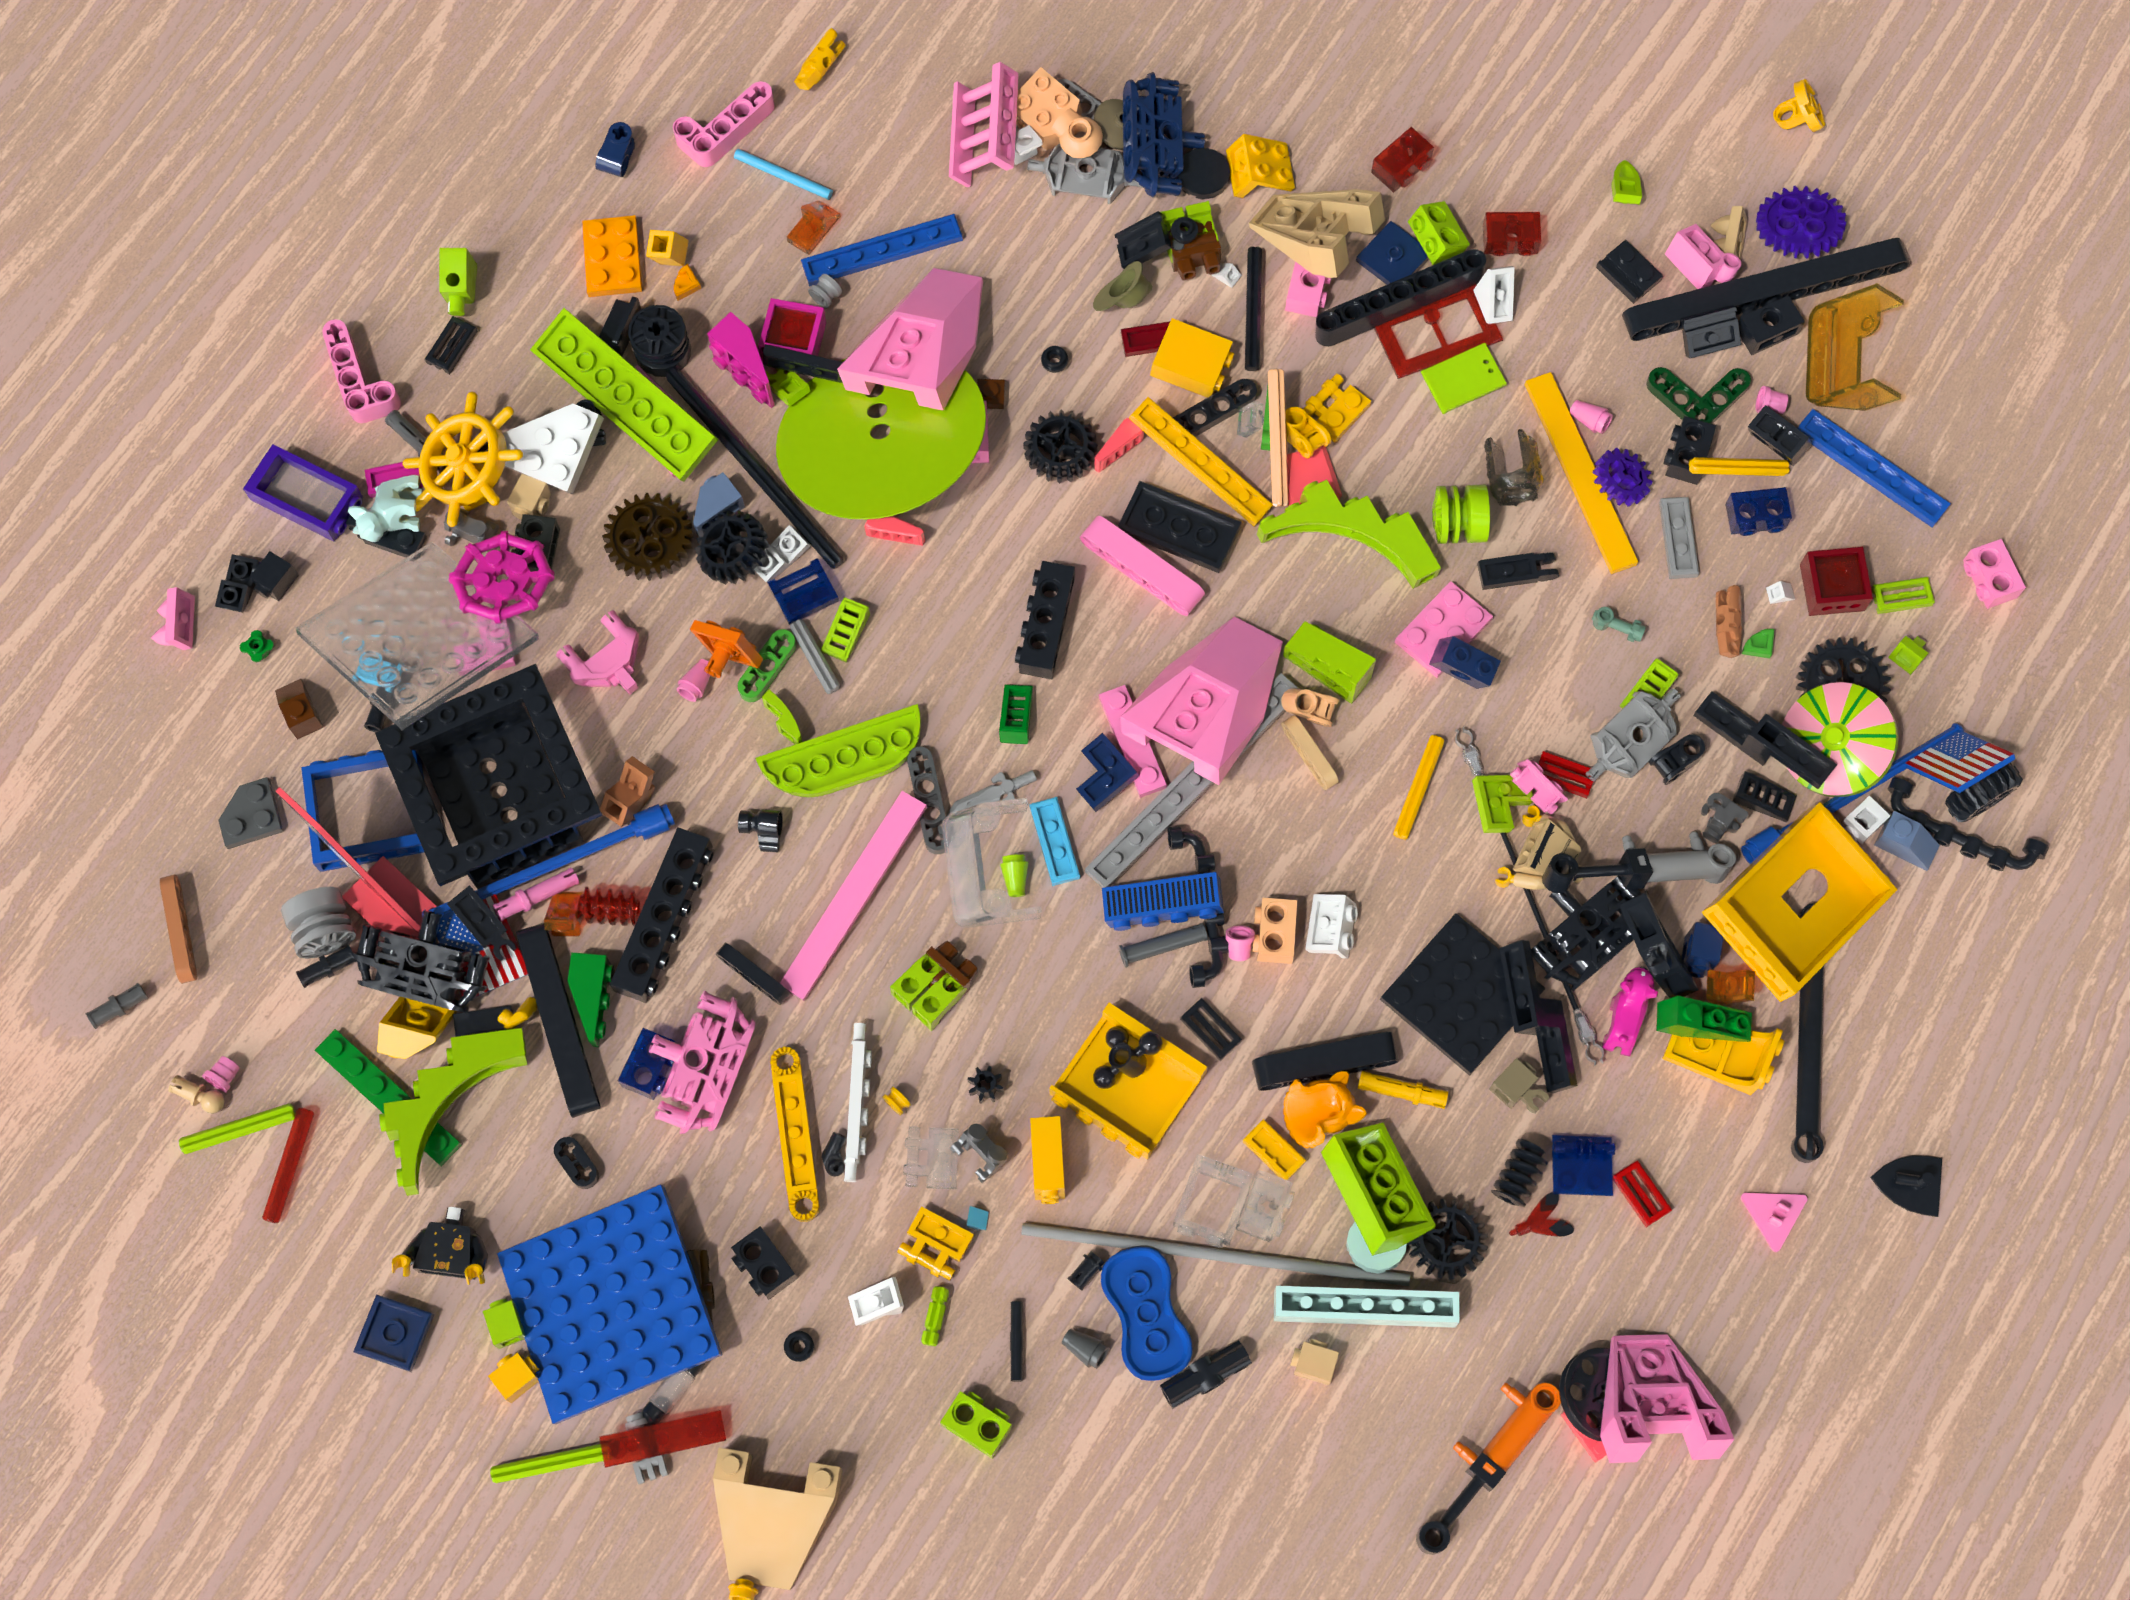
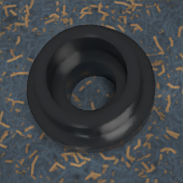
M1188 217L1176 219L1171 226L1172 237L1181 244L1192 242L1198 235L1197 223ZM1186 227L1189 228V230L1182 231L1180 228Z
M1050 346L1042 353L1041 364L1045 370L1057 373L1066 368L1068 355L1061 347ZM1052 358L1059 359V362L1052 363L1050 362V360Z
M792 1332L784 1342L785 1354L792 1361H805L813 1354L814 1341L806 1332ZM803 1342L805 1344L804 1350L802 1352L794 1351L795 1343Z

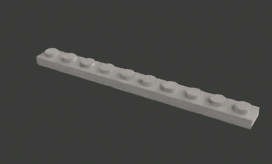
M1282 673L1273 681L1263 722L1239 757L1285 712L1281 703L1284 692L1291 688L1299 689ZM1192 761L1085 868V872L1102 888L1111 887L1214 782L1195 773L1194 761Z

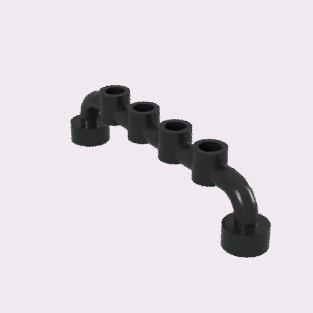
M1894 777L1888 786V791L1892 793L1890 802L1893 811L1921 823L1927 831L1935 834L1933 838L1939 845L1949 847L1950 843L1954 842L1962 846L1960 853L1968 858L1976 859L1978 854L1989 858L1987 866L1994 870L2004 871L2005 866L2015 870L2028 869L2035 864L2037 859H2045L2049 850V846L2045 843L2028 838L2022 849L2027 855L2022 859L2010 856L2005 850L1990 847L1976 837L1966 836L1957 832L1950 825L1937 823L1921 812L1905 808L1902 799L1909 798L1914 788L1910 782Z
M1180 826L1168 827L1167 836L1170 850L1183 849V843H1189L1195 851V867L1198 874L1210 873L1209 871L1215 870L1214 854L1206 853L1205 845L1198 835L1192 832H1184ZM1217 913L1215 918L1204 919L1208 932V947L1212 957V964L1208 969H1204L1202 964L1189 966L1192 988L1205 987V981L1215 978L1223 968V953H1228L1229 949L1226 936H1220L1218 926L1224 925V913Z

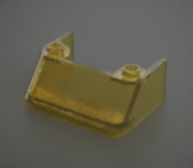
M1876 283L1818 304L1813 308L1808 320L1806 398L1809 402L1819 407L1865 411L1901 399L1899 392L1875 378L1861 383L1860 380L1862 338L1876 332L1880 325L1881 312L1904 305L1902 298Z

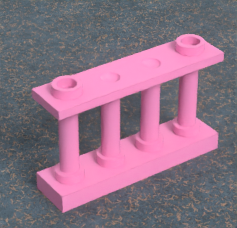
M1002 62L993 65L992 81L971 90L958 81L954 83L949 177L965 187L971 186L972 170L992 162L1006 171L1014 168L1019 73ZM991 93V104L975 111V100ZM990 117V127L974 135V124ZM989 140L988 152L973 158V147Z

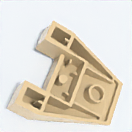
M1352 189L1273 195L1249 222V227L1313 275L1337 278L1349 264L1346 234L1349 231L1359 232L1364 235L1374 234L1385 221L1381 192Z
M718 1448L713 1483L729 1580L747 1579L755 1585L791 1590L838 1501L843 1470L837 1466L810 1462L804 1493L749 1485L748 1480L753 1456L749 1452Z

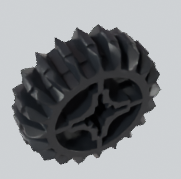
M1061 409L1059 416H1054L1050 411L1048 419L1040 415L1038 418L1039 424L1032 422L1030 425L1031 431H1027L1025 434L1026 441L1023 443V449L1026 451L1024 453L1026 461H1030L1029 467L1031 470L1037 468L1036 474L1038 477L1046 473V480L1048 482L1053 477H1057V482L1060 484L1062 477H1067V480L1071 482L1073 474L1081 478L1083 470H1090V462L1095 460L1098 444L1095 442L1096 434L1091 432L1092 426L1090 423L1084 425L1083 416L1075 420L1073 411L1068 416H1064V411ZM1070 433L1081 441L1083 447L1070 439ZM1038 446L1051 454V460L1041 454Z
M728 510L725 517L718 514L717 521L709 520L710 526L707 529L701 528L704 535L703 537L696 538L700 544L694 548L698 554L696 560L701 570L713 581H719L725 585L730 582L736 585L738 579L746 581L747 574L755 575L754 569L756 566L763 567L760 560L761 558L768 557L765 551L769 547L766 540L768 535L762 527L763 525L751 514H745L739 510L734 513ZM740 532H747V537H742ZM721 557L724 559V563H717V558Z
M2010 762L1960 793L1953 791L1945 801L1948 811L1958 822H1967L1979 816L2017 790L2023 781L2019 775L2020 772Z
M1444 1198L1440 1199L1439 1209L1433 1201L1429 1202L1428 1209L1432 1219L1447 1217L1444 1228L1432 1229L1407 1243V1246H1416V1249L1409 1253L1410 1257H1421L1416 1266L1420 1268L1426 1263L1429 1267L1426 1269L1425 1274L1428 1276L1432 1273L1433 1269L1438 1270L1436 1275L1438 1280H1441L1444 1272H1447L1448 1279L1453 1281L1455 1279V1271H1457L1461 1278H1464L1467 1275L1465 1267L1474 1272L1477 1267L1472 1260L1481 1263L1484 1257L1479 1252H1485L1488 1248L1486 1244L1479 1242L1488 1238L1487 1233L1478 1232V1230L1485 1226V1223L1483 1221L1477 1223L1473 1221L1478 1216L1477 1211L1472 1212L1470 1216L1466 1214L1469 1208L1468 1204L1465 1203L1461 1210L1457 1209L1458 1201L1456 1199L1452 1200L1450 1207H1447V1202ZM1456 1220L1466 1227L1471 1240H1468L1467 1236H1463L1457 1231ZM1449 1229L1450 1240L1454 1241V1243L1451 1242L1445 1250V1241L1440 1236L1443 1237ZM1423 1239L1428 1240L1429 1243L1437 1247L1438 1260L1427 1251ZM1463 1248L1470 1250L1464 1259L1448 1263V1257L1452 1250H1462Z

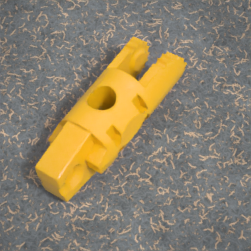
M833 28L825 33L802 64V69L794 81L799 89L810 90L814 84H817L846 46L841 40L833 43L838 35Z

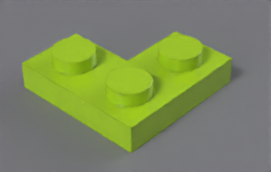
M1510 775L1476 776L1472 783L1483 833L1511 832L1514 829V824L1509 806L1530 805L1533 802L1530 799L1533 796L1532 790L1525 794L1511 781L1513 778Z

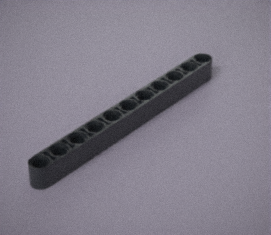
M1892 238L1639 304L1625 310L1622 313V317L1630 339L1632 341H1639L1682 330L1683 324L1680 318L1730 305L1736 307V315L1743 314L1749 309L1754 308L1757 310L1764 307L1773 298L1781 299L1789 295L1791 300H1796L1895 274L1905 270L1910 265V260L1901 239Z

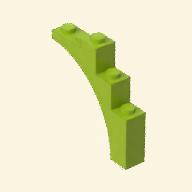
M1327 479L1320 483L1314 481L1305 486L1300 498L1301 505L1299 502L1294 503L1284 510L1285 513L1277 517L1273 514L1264 518L1260 522L1256 534L1261 543L1288 534L1302 532L1331 533L1348 537L1371 547L1387 558L1403 574L1413 589L1436 578L1441 570L1439 563L1409 512L1402 515L1395 513L1384 520L1385 523H1383L1368 495L1361 499L1354 497L1347 501L1343 507Z
M522 1028L451 1037L452 1048H446L448 1066L417 1070L418 1080L413 1081L415 1099L384 1103V1113L379 1114L381 1132L386 1131L390 1141L395 1140L396 1158H401L402 1167L396 1170L398 1187L403 1186L407 1196L419 1194V1173L423 1152L431 1132L448 1107L459 1096L480 1081L496 1073L527 1065L525 1038Z

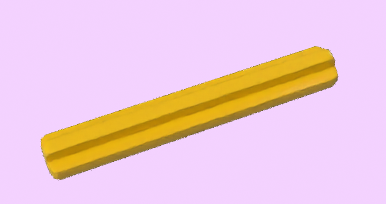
M1694 457L1688 463L1689 471L1692 474L1785 476L1790 472L1787 460Z
M1431 735L1393 832V835L1402 840L1408 839L1445 742L1442 737Z

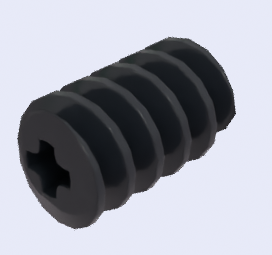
M1518 1139L1515 1143L1518 1149H1512L1510 1153L1512 1159H1507L1505 1162L1507 1169H1503L1499 1173L1502 1180L1495 1181L1494 1187L1496 1190H1491V1192L1508 1204L1525 1207L1526 1203L1520 1198L1521 1195L1527 1197L1532 1195L1526 1186L1536 1187L1537 1183L1531 1176H1542L1543 1173L1537 1168V1165L1547 1166L1548 1162L1542 1157L1546 1152L1541 1147L1527 1140Z

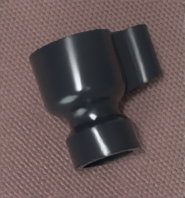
M761 809L757 814H753L752 811L741 810L738 817L739 833L750 834L752 831H756L760 851L778 853L783 826L782 811L777 809Z

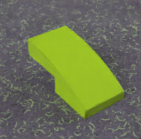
M769 689L762 696L764 707L779 718L776 721L778 732L794 745L803 742L798 725L791 712L777 695Z

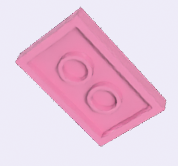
M1450 581L1395 638V643L1438 678L1442 671L1429 665L1439 639L1454 636L1470 644L1492 621L1493 616Z

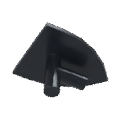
M1930 1156L1899 1158L1884 1165L1870 1177L1880 1192L1894 1204L1913 1213L1938 1217L1942 1158Z

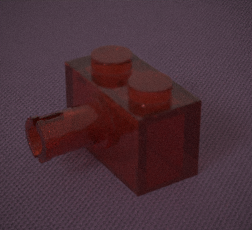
M1410 127L1373 159L1371 173L1394 193L1400 187L1405 188L1408 186L1416 173L1420 170L1422 172L1431 165L1434 146L1413 127Z

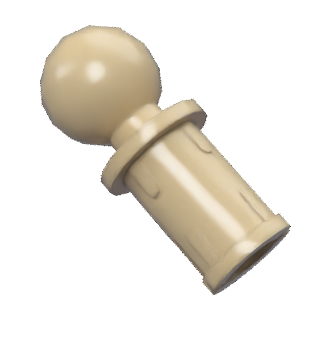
M176 1075L171 1082L177 1085H169L168 1091L189 1100L192 1106H197L200 1102L202 1109L207 1113H217L224 1107L223 1095L215 1090L205 1092L206 1086L204 1084L197 1085L182 1078L180 1075Z

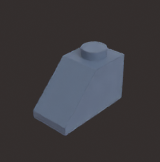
M724 472L718 476H711L700 487L693 521L699 537L704 535L701 528L707 529L710 526L709 520L717 521L718 514L725 517L728 510L736 513L738 510L741 511L745 508L741 494Z
M1893 811L1884 823L1874 846L1925 871L1929 870L1940 846L1921 823L1896 811Z

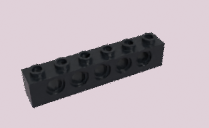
M677 827L611 980L610 986L614 992L647 1003L649 996L653 997L659 985V980L656 979L660 970H665L670 959L668 951L671 944H676L680 937L681 927L679 925L682 918L687 917L691 911L692 901L690 900L694 891H699L702 885V871L705 865L709 866L713 859L714 849H712L713 846L710 838ZM685 859L694 860L693 865L687 869L680 867L681 862ZM674 885L683 886L682 891L676 895L669 894L670 888ZM661 912H672L671 917L668 920H658V916ZM650 938H660V943L657 946H646ZM639 964H649V968L645 973H635V969Z

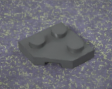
M267 777L240 785L218 820L227 849L284 832L272 786Z

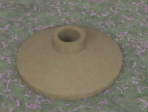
M1109 99L1098 106L1093 120L1102 129V141L1114 149L1123 150V123L1120 121V119L1123 120V100Z

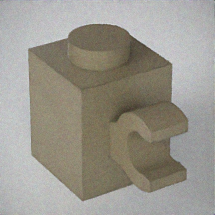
M1517 1058L1489 1088L1510 1109L1521 1100L1527 1109L1536 1114L1539 1108L1534 1105L1533 1098L1538 1097L1545 1103L1549 1100V1096L1545 1091L1540 1089L1531 1090L1539 1079L1535 1075L1536 1071L1526 1061L1521 1062Z

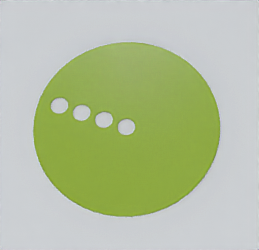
M965 369L944 410L919 406L914 391L883 385L884 390L879 396L868 397L863 393L845 390L843 383L814 377L807 383L811 392L788 407L782 418L777 433L776 457L778 467L788 487L800 500L812 508L828 515L847 519L866 520L894 516L933 500L964 474L974 460L983 440L986 426L984 400L978 385ZM882 403L887 406V411L882 417L871 418L868 416V409L872 405ZM879 424H886L890 427V433L885 438L875 439L871 436V430Z

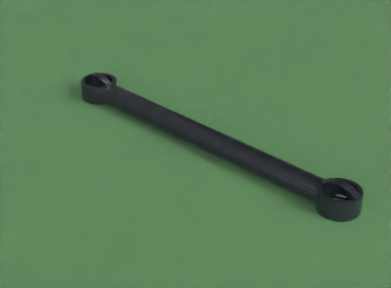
M1814 904L1805 906L1798 917L1801 918ZM1824 966L1800 989L1796 1137L1791 1143V1152L1794 1158L1803 1163L1815 1161L1820 1157L1824 1149L1823 1141L1820 1138ZM1801 1137L1807 1138L1805 1156L1797 1148V1142ZM1813 1141L1815 1142L1817 1147V1151L1814 1157H1812Z

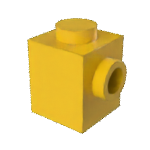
M650 230L646 257L660 265L685 266L689 240L673 231Z
M516 1353L514 1356L508 1354L497 1363L498 1368L488 1375L505 1400L513 1403L539 1382L536 1372L540 1369L529 1355L524 1358L519 1353Z

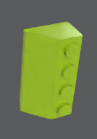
M1384 1123L1332 1136L1321 1151V1154L1372 1256L1396 1250L1436 1226Z

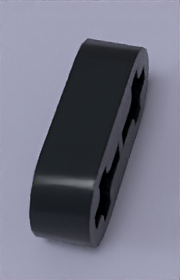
M572 1137L559 1139L554 1146V1155L567 1175L578 1188L589 1189L593 1187L599 1179V1172L582 1146ZM565 1145L569 1147L575 1145L572 1152L577 1159L573 1162L567 1155L561 1157L564 1153L563 1147ZM581 1164L586 1171L592 1170L589 1173L590 1179L588 1181L577 1179L581 1176L576 1168L578 1165Z

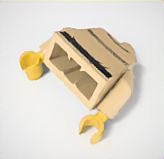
M1529 806L1527 812L1535 817L1530 818L1522 815L1523 824L1532 828L1513 868L1517 873L1513 875L1508 868H1499L1497 870L1498 873L1505 874L1508 878L1504 881L1496 879V885L1505 888L1514 883L1515 887L1525 889H1547L1542 883V876L1552 857L1556 854L1564 853L1572 856L1577 861L1581 852V847L1575 842V838L1567 823L1547 814L1542 816L1536 806ZM1577 878L1574 882L1579 883L1583 878Z

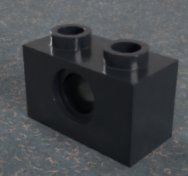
M1789 295L1781 299L1773 298L1764 307L1757 310L1754 308L1749 309L1740 316L1738 322L1740 338L1752 356L1798 335L1805 321ZM1764 321L1771 322L1773 326L1767 325Z

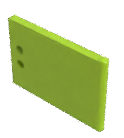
M1486 343L1421 371L1442 414H1446L1455 408L1507 385Z

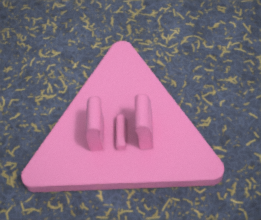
M1743 1193L1741 1200L1772 1251L1778 1252L1806 1204L1807 1197L1806 1195Z

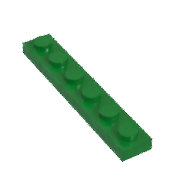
M336 1029L314 1050L382 1113H384V1103L412 1099ZM437 1122L429 1136L424 1151L442 1167L462 1144Z

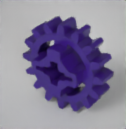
M1615 448L1612 452L1607 450L1595 462L1597 467L1593 470V474L1598 476L1594 483L1601 484L1602 486L1599 492L1608 493L1607 500L1610 501L1612 498H1615L1619 506L1625 501L1627 507H1630L1633 503L1638 504L1651 491L1649 487L1653 484V481L1647 478L1651 471L1644 470L1645 461L1639 463L1637 461V454H1634L1632 457L1629 456L1628 449H1625L1622 453L1618 448Z

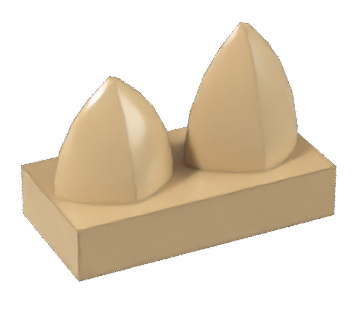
M1732 206L1730 215H1725L1711 224V227L1716 232L1726 235V238L1717 239L1713 242L1723 253H1732L1740 260L1748 223L1743 206Z

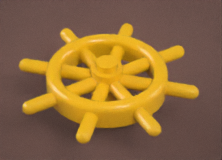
M475 392L467 394L464 413L453 415L442 422L433 413L427 414L425 420L433 431L427 437L420 457L406 458L402 462L406 469L419 468L420 479L425 488L415 499L416 512L420 511L435 497L449 505L447 524L450 527H455L458 524L460 506L472 504L483 497L491 505L497 506L500 503V498L492 488L498 482L506 461L520 460L523 457V452L520 449L507 450L505 437L500 430L513 415V408L510 406L504 407L490 421L484 416L475 413L478 395ZM473 428L482 429L471 441ZM461 432L460 441L456 443L453 437ZM488 441V451L478 452ZM446 446V448H447L446 454H445V455H441V453H442L444 447ZM447 466L439 475H437V467ZM454 476L452 490H444L443 487ZM465 476H468L472 482L464 487Z

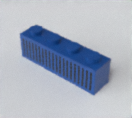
M1217 872L1102 888L1105 922L1110 928H1114L1115 931L1129 930L1131 925L1142 924L1144 927H1153L1159 925V921L1171 920L1172 923H1182L1188 921V917L1199 916L1201 919L1215 918L1217 913H1224L1221 879Z

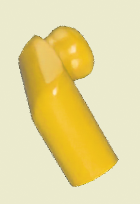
M527 998L514 1014L509 1009H504L497 1018L498 1022L503 1024L504 1028L512 1029L527 1021L538 1008L535 998Z

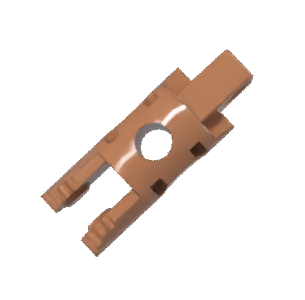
M1738 585L1728 587L1726 592L1724 590L1716 592V636L1719 654L1728 658H1734L1740 654L1742 609L1741 591Z

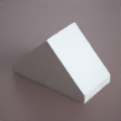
M1513 266L1488 269L1473 290L1485 321L1488 324L1513 321L1515 269Z

